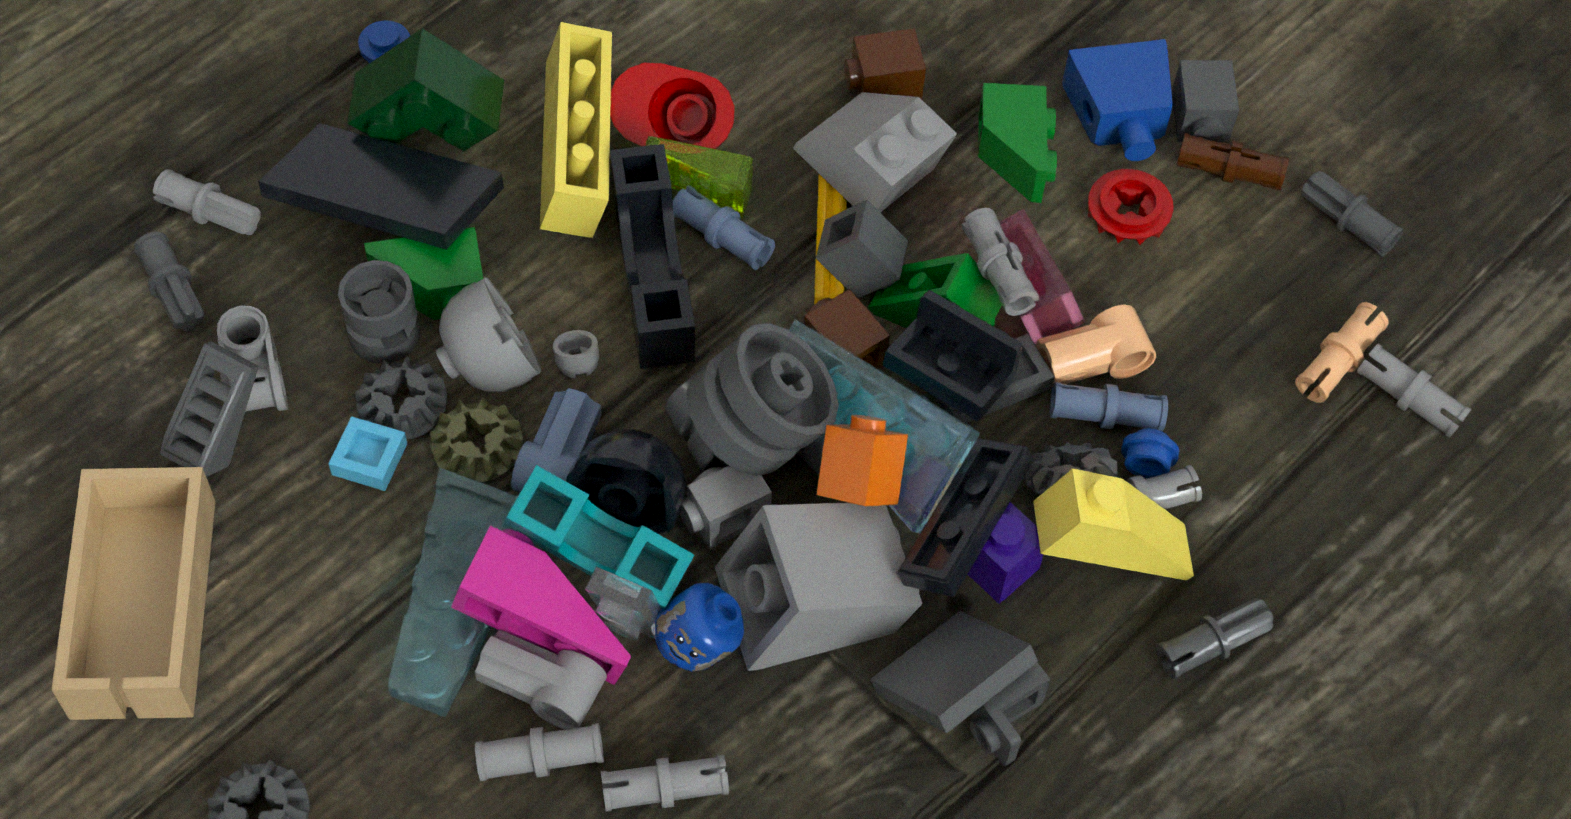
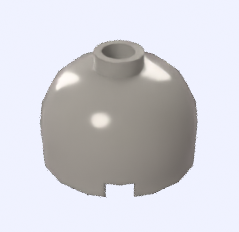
M487 277L477 283L473 282L464 287L447 303L442 311L439 324V332L444 345L436 350V354L443 368L452 379L462 375L474 388L489 393L506 392L532 380L534 376L540 374L541 366L524 330L519 331L510 315L514 313L498 289Z

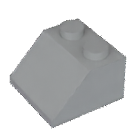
M862 92L796 142L793 149L852 206L868 200L881 213L934 170L957 133L919 97Z

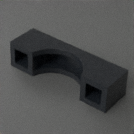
M664 144L610 150L612 192L639 367L643 369L695 362V323L688 282L683 277L679 258L672 189Z

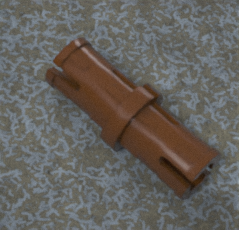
M1185 133L1176 166L1222 176V181L1233 183L1235 179L1280 191L1286 175L1289 158L1244 148L1243 142L1232 140L1231 144Z

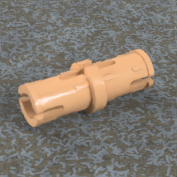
M1368 302L1360 303L1338 333L1332 332L1323 340L1320 345L1321 353L1295 380L1296 386L1302 394L1316 379L1319 380V384L1308 395L1307 398L1316 403L1325 402L1342 377L1347 372H1354L1364 361L1363 352L1389 324L1388 318L1383 311L1368 326L1365 324V321L1375 311L1377 306Z

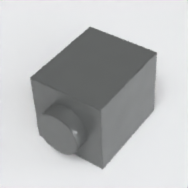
M1180 60L1172 88L1177 142L1183 141L1185 133L1216 142L1230 141L1239 113L1232 60Z
M865 200L825 220L816 259L847 289H850L857 298H860L878 289H886L900 280L908 240L868 200Z

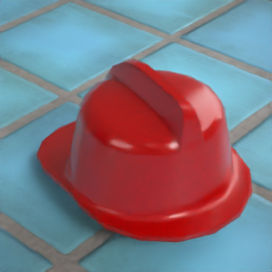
M641 63L628 68L615 80L611 89L610 117L614 127L626 140L640 146L664 144L665 152L680 156H702L716 150L728 138L734 124L735 106L730 92L718 79L701 72L662 63Z

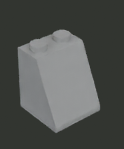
M853 503L763 505L715 566L721 588L738 602L744 622V636L740 648L748 671L764 669L894 634L923 604L919 595V589L904 586L897 574L906 557L900 544L899 532L893 525L886 505L861 506Z

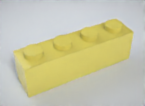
M560 22L546 61L540 206L541 230L593 238L609 201L612 32Z

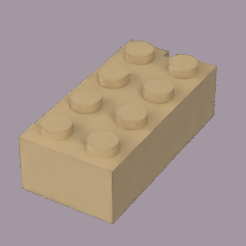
M203 467L81 469L52 683V692L69 720L125 719L127 707H132L137 718L194 717L215 511V499Z

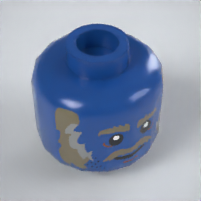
M708 582L693 584L669 600L666 608H660L655 618V639L659 651L670 663L691 672L706 670L730 655L741 645L744 636V622L738 602L722 588Z

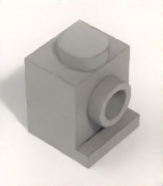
M730 465L723 469L720 467L710 468L701 473L693 483L687 485V498L683 499L680 516L687 529L692 534L699 531L707 546L711 549L740 535L763 505H771L772 491L761 475L755 476L735 470Z

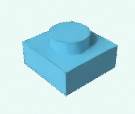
M351 416L328 463L331 475L386 491L407 446L405 432Z

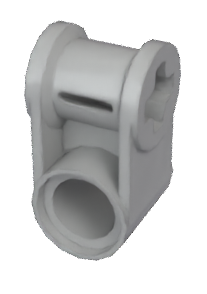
M237 306L229 309L221 316L217 323L219 346L259 366L246 411L274 406L278 411L288 410L285 384L277 356V349L265 314L252 306ZM257 338L252 343L238 345L244 339ZM220 373L221 382L231 387L234 380Z

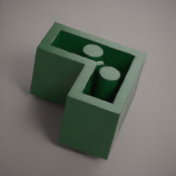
M422 28L356 72L347 123L369 137L395 144L424 127L444 139L447 143L462 151H466L498 131L505 80Z

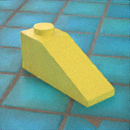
M1072 468L1033 501L1041 554L1186 581L1194 576L1185 524L1122 478Z

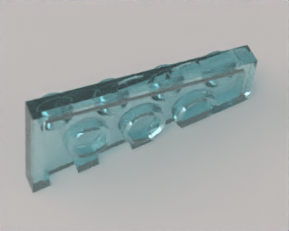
M794 320L789 330L809 344L824 362L835 384L839 406L833 425L850 424L851 415H864L887 420L885 430L908 434L899 502L896 505H889V507L911 531L920 534L980 432L798 320Z
M439 467L435 484L436 495L424 530L425 541L420 562L416 564L411 585L413 592L408 613L404 615L388 682V690L391 697L446 717L491 629V626L451 608V605L489 527L492 526L501 531L507 529L502 524L518 496Z

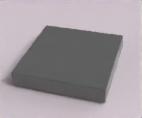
M959 611L870 680L878 696L939 730L948 733L1034 666L1038 660L1031 644Z

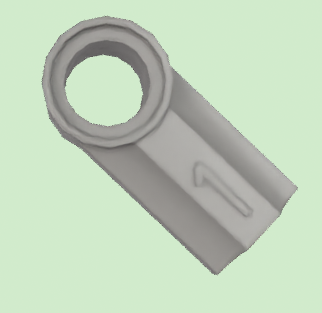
M500 629L495 635L489 637L481 651L480 660L475 670L477 681L531 704L532 710L539 717L563 730L580 728L607 678L605 670L583 654L571 650H562L557 655Z

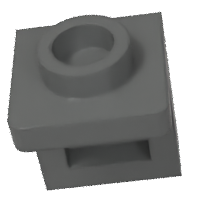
M1038 662L971 714L970 730L975 741L986 754L994 753L1003 766L1015 761L1021 743V738L1011 725V722L1043 704L1050 678Z

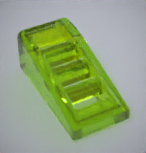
M648 136L645 146L664 144L671 188L680 191L682 188L686 189V186L690 185L697 192L720 207H732L739 212L740 218H744L752 191V157Z

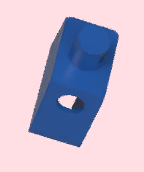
M1166 40L1069 50L1062 84L1091 143L1098 146L1121 143L1125 158L1130 161H1141L1153 155L1156 150L1153 139H1159L1165 135L1172 111V92Z

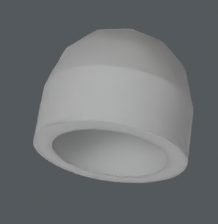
M572 330L559 335L554 340L553 352L555 363L563 375L576 379V375L585 373L587 377L597 368L599 348L597 338L592 333L584 330Z

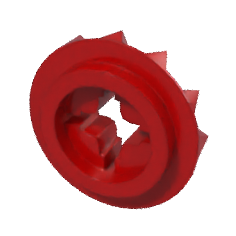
M1119 169L1108 172L1093 184L1088 196V217L1096 221L1098 233L1109 232L1113 234L1118 244L1124 239H1135L1141 245L1148 237L1160 238L1165 227L1171 222L1173 215V199L1167 187L1156 177L1140 170ZM1121 202L1126 206L1141 202L1138 214L1132 211L1126 214H1119Z

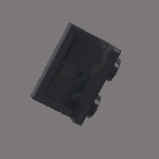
M929 290L920 299L916 319L886 350L883 366L978 422L1014 381L1023 345L1010 337L1006 332L991 326L965 311L956 303L948 301Z

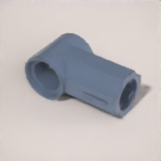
M568 388L563 392H555L534 441H526L518 454L512 474V490L522 491L536 465L566 481L573 463L592 439L602 415L601 405L589 398L587 393Z

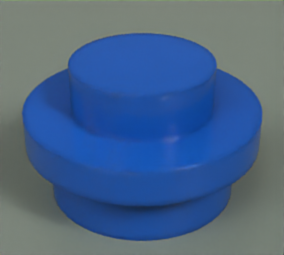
M386 20L374 22L368 25L359 36L360 53L366 61L371 63L410 37V34L403 25L397 22Z
M1146 428L1126 436L1122 442L1121 453L1125 458L1124 465L1129 472L1134 475H1141L1143 478H1151L1170 472L1171 467L1178 461L1179 447L1166 433L1157 429Z

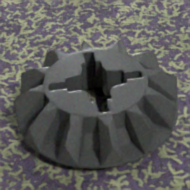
M406 356L403 362L393 364L383 359L378 370L373 373H364L363 384L359 390L355 391L356 408L360 419L405 432L407 440L422 436L438 424L440 412L445 413L447 407V392L443 377H439L433 371L429 362L424 365L416 364L408 356ZM402 384H406L412 397L405 398L403 405L400 406L399 413H396L391 396L397 394L398 388L402 387Z
M1067 441L1065 446L1060 447L1048 445L1044 448V452L1032 455L1034 462L1025 475V481L1033 492L1041 495L1072 468L1118 477L1117 461L1110 457L1109 450L1104 448L1093 449L1091 443L1088 442L1082 445H1071Z
M270 759L265 764L251 765L243 762L240 769L230 776H220L219 787L213 797L208 798V818L250 819L246 809L238 807V805L254 803L257 794H261L262 788H264L268 804L277 809L261 812L258 819H308L310 812L309 797L305 786L293 769L288 770L278 766Z

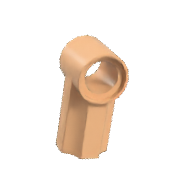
M1118 305L1106 309L1098 314L1091 321L1090 325L1040 338L1036 344L1038 351L1054 375L1053 384L1054 382L1068 384L1107 372L1114 378H1128L1149 368L1156 359V352L1135 308L1131 305Z

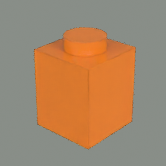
M851 415L850 424L826 425L816 495L861 506L898 504L908 434L885 430L887 420L864 415Z

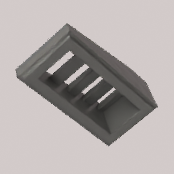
M212 341L205 343L168 425L160 454L183 467H203L206 476L229 467L259 366ZM215 370L233 379L232 386L230 387L213 378ZM208 394L224 402L223 407L208 400ZM201 417L214 423V427L211 428L201 423Z

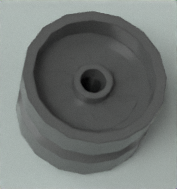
M771 323L755 324L749 327L723 349L722 352L691 376L686 392L689 415L701 439L718 458L735 470L755 476L773 473L789 461L801 448L807 447L825 433L826 425H833L835 423L839 406L835 384L824 362L809 344L788 329Z

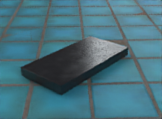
M321 123L258 181L262 197L446 250L504 188L502 172Z

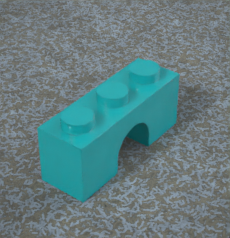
M536 465L502 526L524 534L535 545L655 613L660 608H666L694 554L643 525L634 527L610 516L588 500L589 494Z

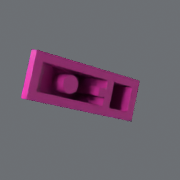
M492 526L489 527L459 586L451 608L557 655L562 650H571L583 654L605 670L607 674L605 681L615 685L631 658L628 651L545 551L534 547V543L520 532L510 529L501 531Z

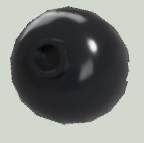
M616 429L592 439L575 460L566 478V482L589 494L588 500L605 513L634 527L643 525L657 534L666 531L668 534L674 527L681 512L686 488V480L680 460L669 445L652 434L636 429Z

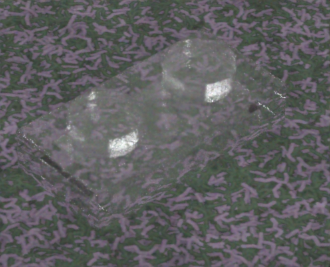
M596 567L585 589L597 606L596 613L607 619L605 625L613 632L632 640H637L640 633L655 639V619L661 607L652 590Z

